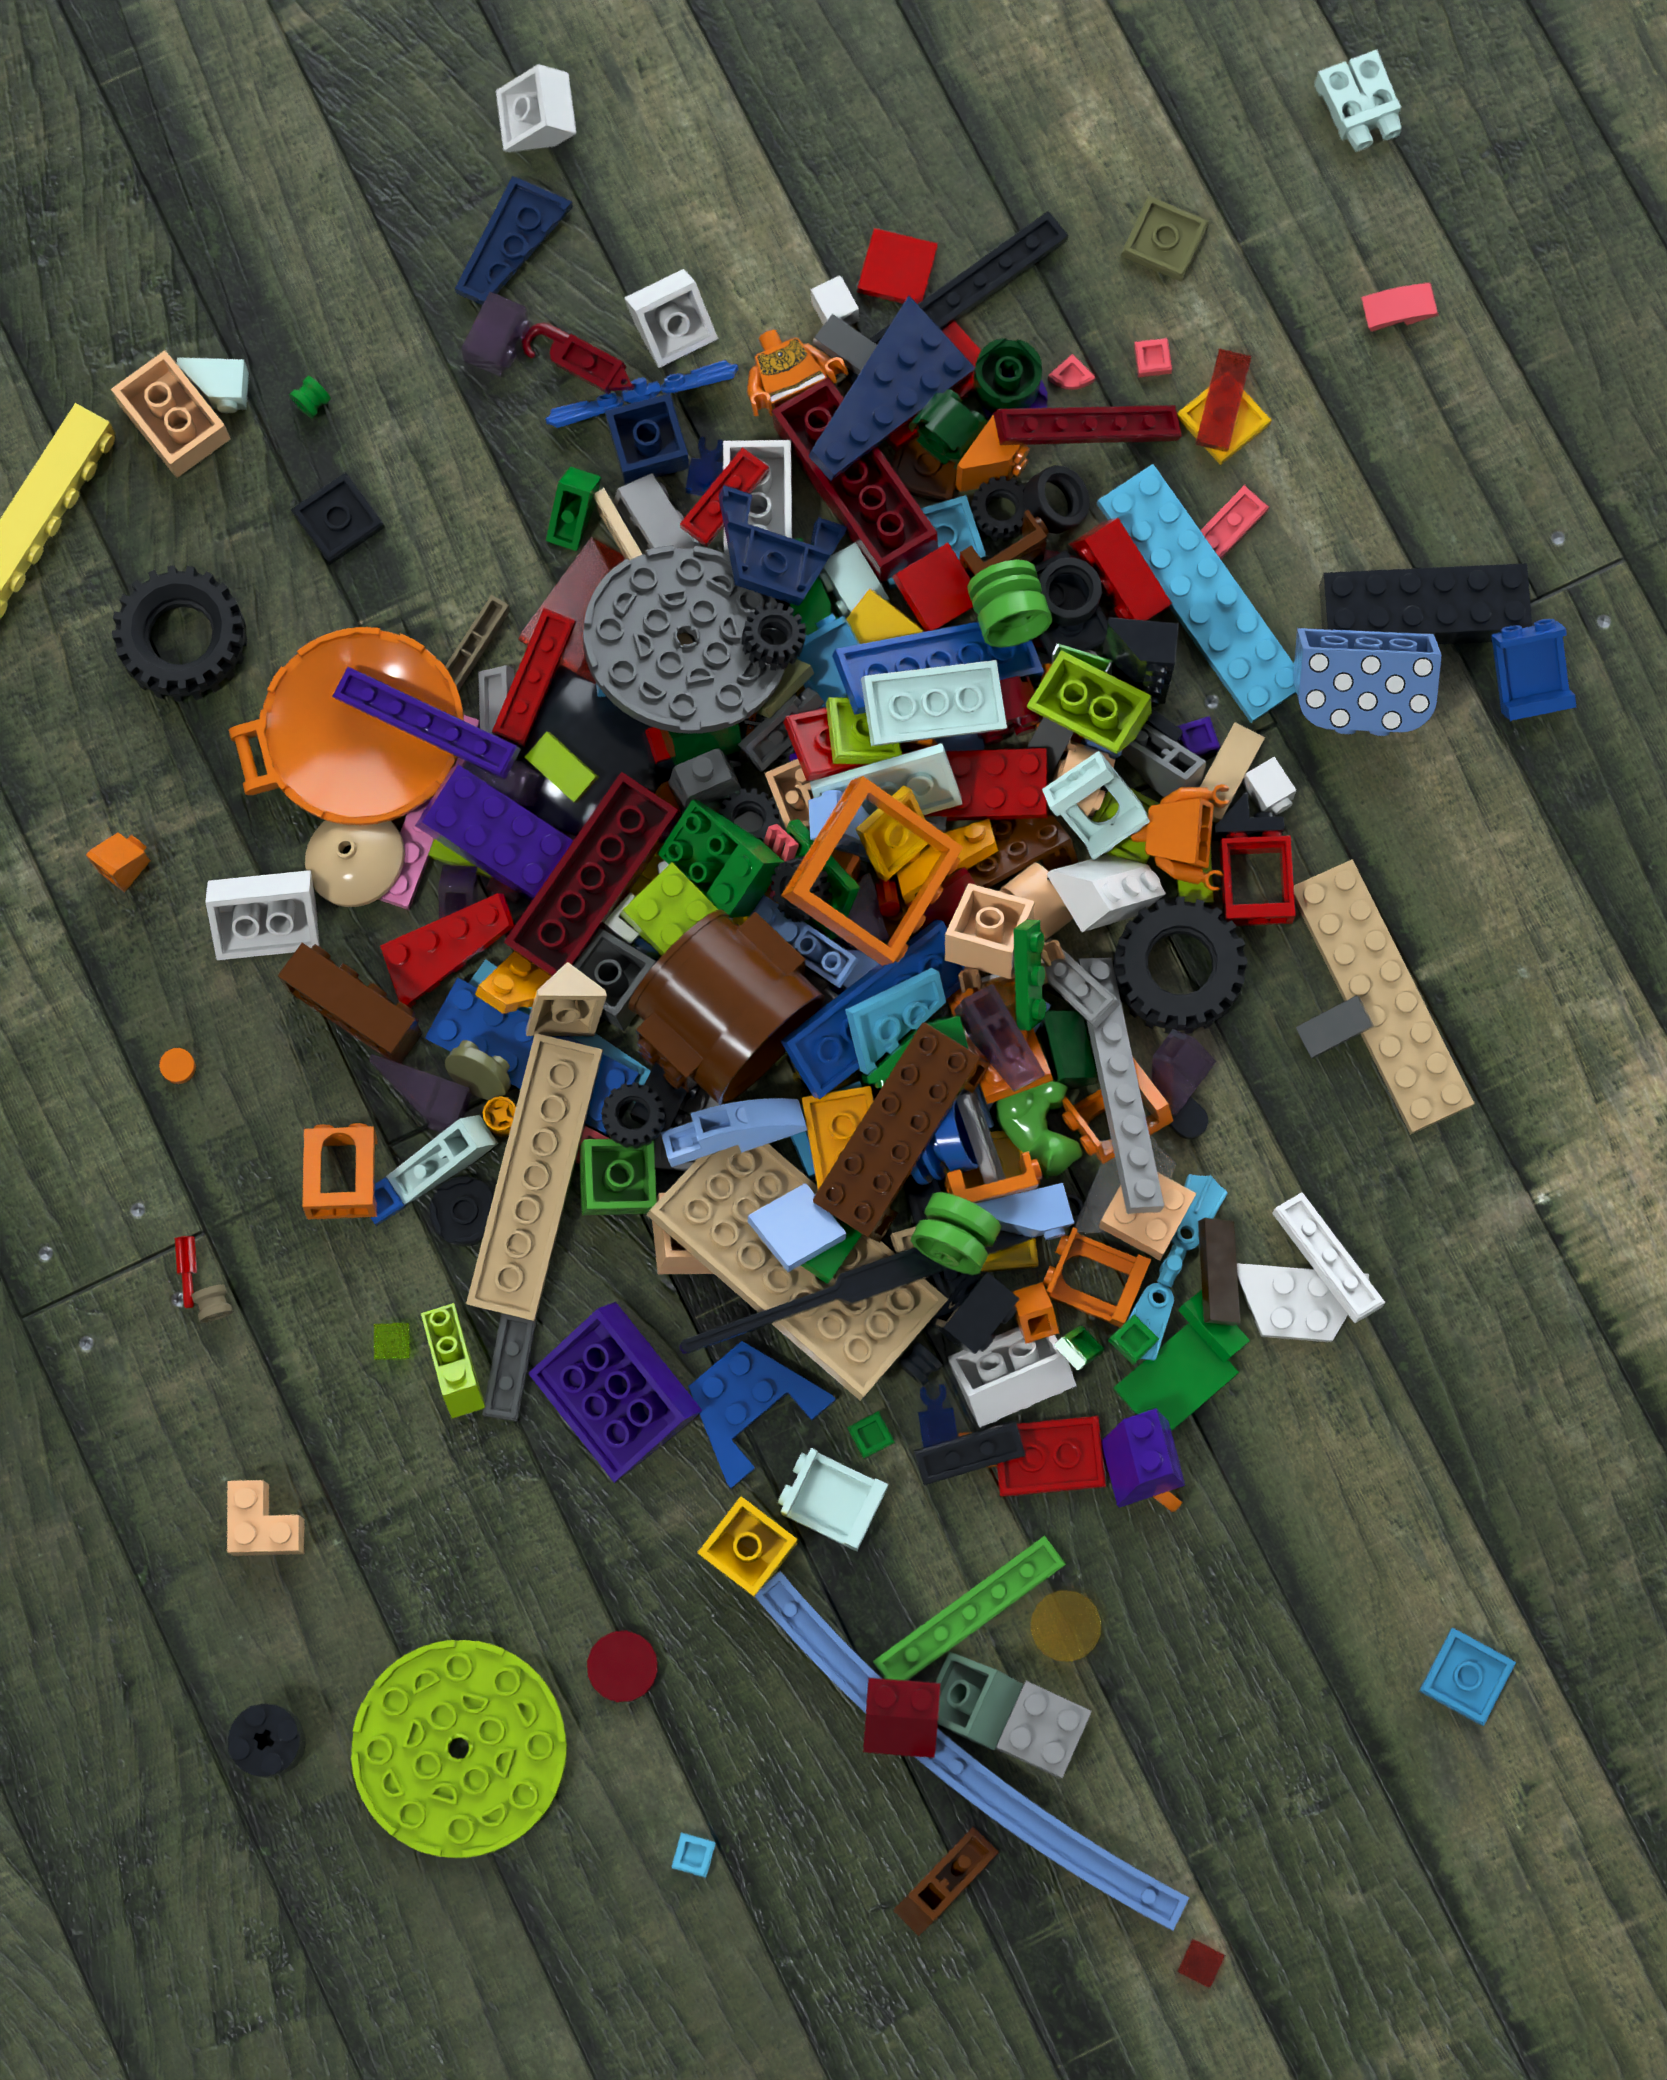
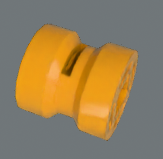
M503 1096L494 1097L484 1105L483 1119L494 1135L501 1137L509 1136L516 1106L513 1101Z

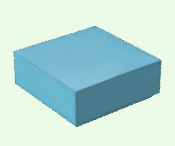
M681 1833L671 1868L706 1878L716 1842Z

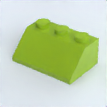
M1062 650L1027 704V709L1116 754L1136 739L1152 712L1151 695Z

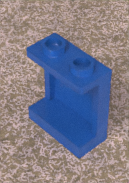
M1554 619L1538 620L1534 623L1535 626L1526 628L1518 625L1507 626L1501 629V633L1491 635L1501 713L1510 721L1576 708L1575 694L1569 690L1563 636H1566L1567 632L1566 628Z

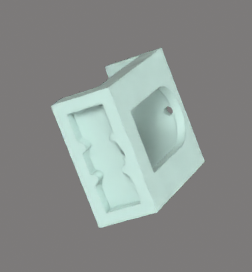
M1097 751L1042 789L1049 808L1057 817L1061 815L1086 844L1093 860L1103 853L1109 852L1115 845L1131 834L1137 833L1150 822L1142 802L1100 751ZM1104 785L1118 801L1119 805L1114 817L1108 821L1098 823L1090 820L1077 803Z

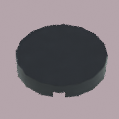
M469 1176L454 1177L443 1183L437 1189L429 1206L430 1221L436 1233L446 1242L457 1246H472L481 1242L494 1196L492 1189L482 1181Z

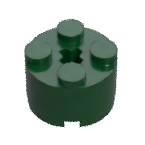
M999 338L988 343L978 355L973 378L974 393L980 404L993 413L998 409L1029 408L1035 402L1040 389L1042 378L1041 358L1037 351L1023 340L1017 339L1015 341Z
M947 389L944 393H936L911 421L909 429L911 433L915 429L918 431L920 437L917 439V442L930 455L945 465L949 460L956 463L953 468L957 469L958 463L988 422L980 413L969 411L961 404L962 399L954 391Z

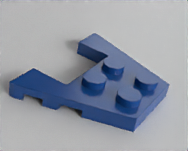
M743 1341L688 1386L693 1399L703 1410L699 1415L730 1489H733L755 1470L752 1463L732 1440L786 1394L792 1397L811 1421L836 1401L830 1393Z

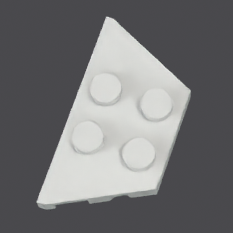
M1237 1263V1277L1261 1337L1319 1342L1333 1341L1348 1314L1314 1269ZM1364 1273L1367 1279H1369V1274Z

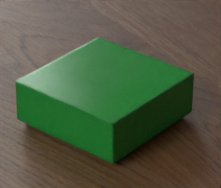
M1134 1314L1108 1341L1134 1365L1158 1342L1159 1338Z
M879 1411L847 1427L863 1460L895 1444Z

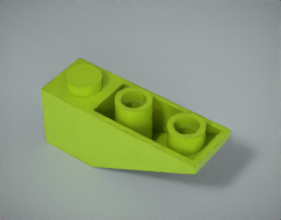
M452 1303L421 1313L442 1396L451 1418L484 1409L485 1404L455 1304Z

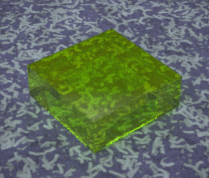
M374 1324V1359H410V1324Z

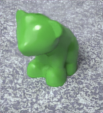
M1054 1081L998 1100L995 1107L996 1119L1000 1128L1023 1153L1029 1151L1031 1160L1037 1158L1041 1173L1046 1179L1051 1176H1058L1073 1162L1082 1157V1149L1079 1142L1048 1130L1046 1115L1050 1109L1062 1107V1100L1067 1096L1066 1092L1068 1089L1066 1085Z

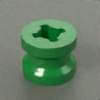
M307 376L303 380V385L299 389H294L289 394L294 404L310 418L317 414V408L321 404L326 405L331 400L328 392L311 376Z

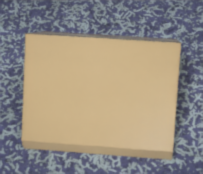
M567 962L537 990L526 1027V1036H534L535 1033L546 1036H594L607 997L606 990Z

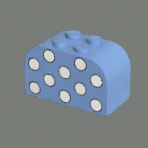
M1297 628L1293 673L1294 685L1300 708L1304 716L1311 723L1321 728L1335 729L1340 734H1354L1358 730L1369 731L1377 736H1387L1390 732L1415 730L1430 719L1437 703L1441 652L1434 634Z

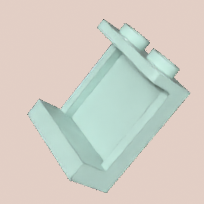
M813 1448L810 1449L808 1455L801 1453L793 1470L798 1476L792 1487L786 1484L777 1503L783 1506L780 1511L781 1515L858 1551L888 1489V1484L876 1478L873 1480L818 1453Z

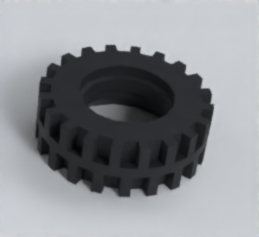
M175 565L167 566L168 573L160 575L155 570L148 572L149 580L142 584L136 580L131 584L134 591L129 597L123 594L119 600L122 604L120 612L114 611L113 620L116 624V629L112 631V638L116 643V652L131 678L133 677L145 691L149 689L154 692L156 697L164 699L165 695L172 696L175 702H183V696L193 695L195 700L202 699V692L208 689H212L214 693L219 691L221 688L218 684L225 677L231 681L235 676L233 668L236 663L242 665L244 660L242 649L243 646H247L248 640L245 634V620L228 587L223 582L221 584L218 583L211 573L206 571L202 575L197 573L195 567L187 566L186 571H177ZM178 607L193 608L203 613L210 621L212 628L211 643L206 652L197 660L183 665L170 664L160 659L153 651L150 642L151 629L156 620L166 611Z
M1176 897L1175 901L1166 903L1164 899L1158 900L1155 906L1149 909L1146 907L1142 908L1132 921L1129 920L1121 937H1119L1113 964L1121 1002H1126L1130 1008L1129 1013L1134 1018L1137 1016L1141 1017L1146 1021L1145 1026L1151 1029L1154 1026L1164 1028V1033L1172 1034L1174 1030H1184L1185 1034L1193 1033L1194 1029L1200 1027L1206 1029L1212 1026L1215 1020L1220 1017L1223 1018L1228 1013L1229 1008L1235 1003L1241 991L1247 967V957L1244 956L1243 951L1245 946L1243 938H1238L1235 932L1236 925L1232 920L1227 922L1221 916L1222 911L1217 907L1211 910L1203 906L1205 902L1203 900L1197 899L1196 903L1185 902L1184 897ZM1172 934H1187L1198 939L1208 949L1212 959V973L1208 982L1198 991L1186 995L1172 994L1161 989L1152 979L1148 969V956L1152 947L1162 938Z

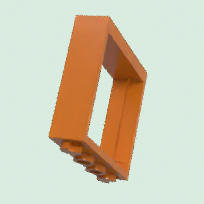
M861 776L850 781L781 896L881 966L894 963L895 961L899 962L908 950L909 945L906 942L910 935L916 933L925 922L926 916L923 914L928 905L935 903L941 895L943 887L940 885L946 875H951L959 865L960 858H958V855L963 846L870 780ZM865 799L941 852L940 857L887 945L809 891Z

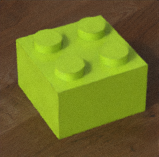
M671 862L619 914L662 956L692 926L718 909Z

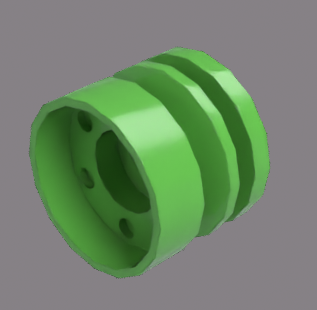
M1010 560L991 565L977 573L967 586L974 611L979 614L977 618L984 641L990 646L1002 648L1028 642L1040 636L1049 628L1052 622L1046 598L1041 594V584L1037 577L1035 566L1029 561Z

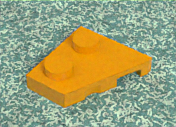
M514 951L478 986L475 995L502 1014L517 1011L520 1007H532L537 990L552 976Z

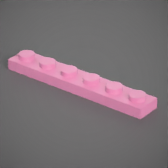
M464 715L465 722L478 728L480 727L478 719ZM458 758L455 766L459 764L464 768L466 761ZM433 796L412 812L407 813L400 832L405 847L404 865L396 883L378 900L410 910L428 863V854L434 841L433 837L417 828L415 824Z

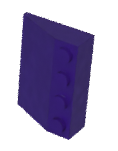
M616 1302L598 1308L528 1373L614 1483L680 1432L703 1411Z

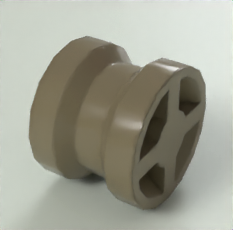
M225 1285L210 1286L191 1295L193 1302L198 1304L200 1310L197 1315L200 1323L215 1321L233 1313L232 1306L226 1302L225 1295L227 1294V1289Z

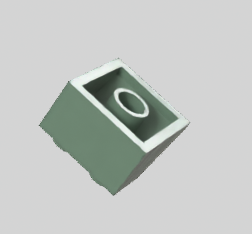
M949 1652L935 1682L941 1683L938 1726L995 1750L1024 1684L996 1669Z

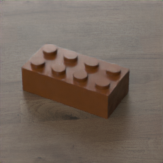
M302 942L278 974L285 989L399 1067L423 1034L418 1025L419 1020L414 1016L416 1013L401 1002H398L396 1006L392 1004L386 997L387 993L374 983L370 982L368 986L364 985L358 978L359 974L346 964L342 963L340 967L336 966L330 959L331 955L318 945L314 944L310 948Z

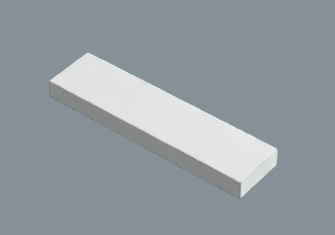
M1303 1192L1274 1209L1272 1214L1354 1323L1383 1307L1385 1301Z

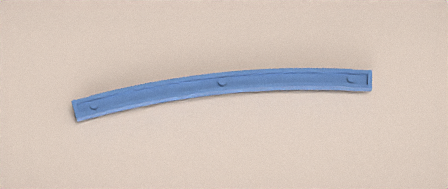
M778 1572L755 1595V1598L829 1679L866 1713L868 1678H882L837 1635L782 1572ZM937 1729L935 1758L915 1757L951 1788L1024 1842L1112 1898L1170 1930H1174L1189 1897L1129 1865L1044 1811L980 1764L939 1729Z

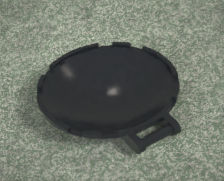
M583 640L567 644L525 747L501 738L521 749L506 779L502 778L511 796L523 808L552 827L570 832L576 836L621 772L655 794L662 783L670 780L675 764L672 759L655 763L645 730L652 726L629 716L613 704L607 696L598 697L596 681L586 662ZM546 732H550L599 777L578 803H574L525 758Z

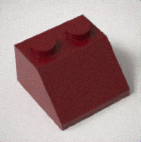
M868 1678L863 1753L935 1758L941 1683Z

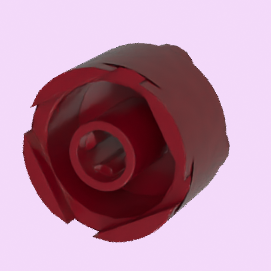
M1020 676L1000 680L1007 728L1000 731L977 733L978 738L983 739L984 745L998 743L1004 739L1003 735L1015 732L1016 736L1031 733L1035 730L1034 725L1041 722V715L1027 709V704L1035 693L1029 676H1026L1023 682Z

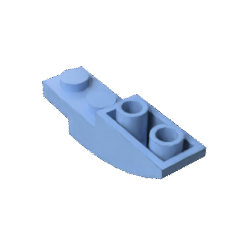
M763 895L751 915L754 912L760 915L806 959V966L840 988L859 959L804 921L792 922L791 919L785 918V912H780L777 908L779 904Z
M768 1098L727 1103L690 1113L693 1122L661 1132L668 1161L671 1167L736 1145L739 1146L742 1153L807 1131L808 1129L798 1099Z

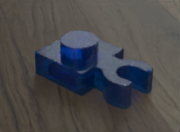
M702 436L699 439L698 450L701 459L691 457L685 487L686 493L703 496L722 473L723 462H717L716 460L723 455V440L719 439L717 448L709 451L705 448L706 437Z
M944 1384L939 1385L940 1395L934 1400L927 1397L925 1387L920 1389L921 1402L928 1408V1411L918 1412L923 1447L958 1437L953 1408L943 1409L942 1404L947 1394Z

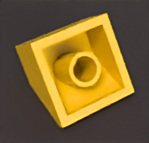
M740 1496L697 1553L755 1597L798 1544V1539Z

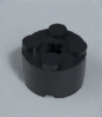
M257 1704L245 1709L232 1723L228 1735V1751L236 1765L248 1774L263 1778L277 1777L292 1770L301 1760L306 1744L304 1731L298 1718L289 1710L272 1704ZM271 1731L270 1738L274 1740V1745L272 1747L266 1746L262 1750L263 1743L259 1741L260 1737L268 1735Z

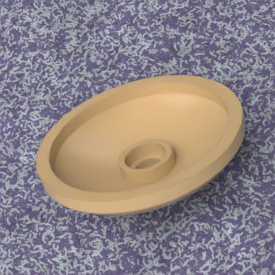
M325 820L313 833L305 855L306 871L311 870L313 888L327 901L343 907H359L378 900L393 887L401 874L405 859L403 838L391 820L373 825H345ZM351 845V850L343 854V849Z

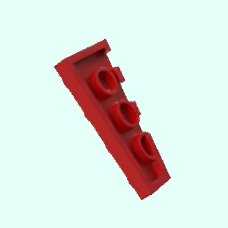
M497 893L380 945L399 1002L411 1008L416 1004L417 999L426 992L430 993L440 985L439 982L449 974L457 972L466 965L467 960L476 953L484 951L515 926L504 894Z

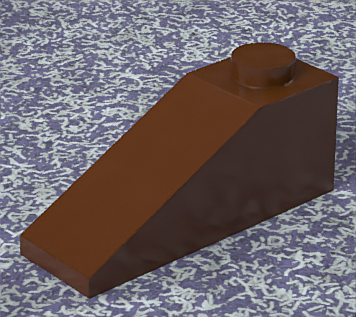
M972 1827L893 1911L919 1936L999 1852Z

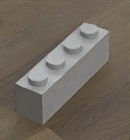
M653 473L617 489L613 504L643 554L648 549L673 545L674 548L694 549V546L701 547L699 541L680 528V523L684 517L680 511L674 509L669 501V495L665 486L661 482H657Z

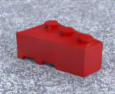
M1119 518L1103 521L1069 543L1078 557L1096 570L1101 579L1102 592L1115 605L1114 609L1119 618L1147 621L1172 604Z

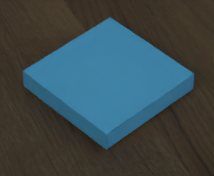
M1451 1628L1419 1692L1475 1723L1484 1726L1516 1662L1464 1633Z

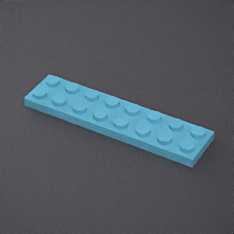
M1154 464L1097 501L1098 507L1108 520L1119 518L1172 602L1169 608L1250 723L1296 694L1293 661Z

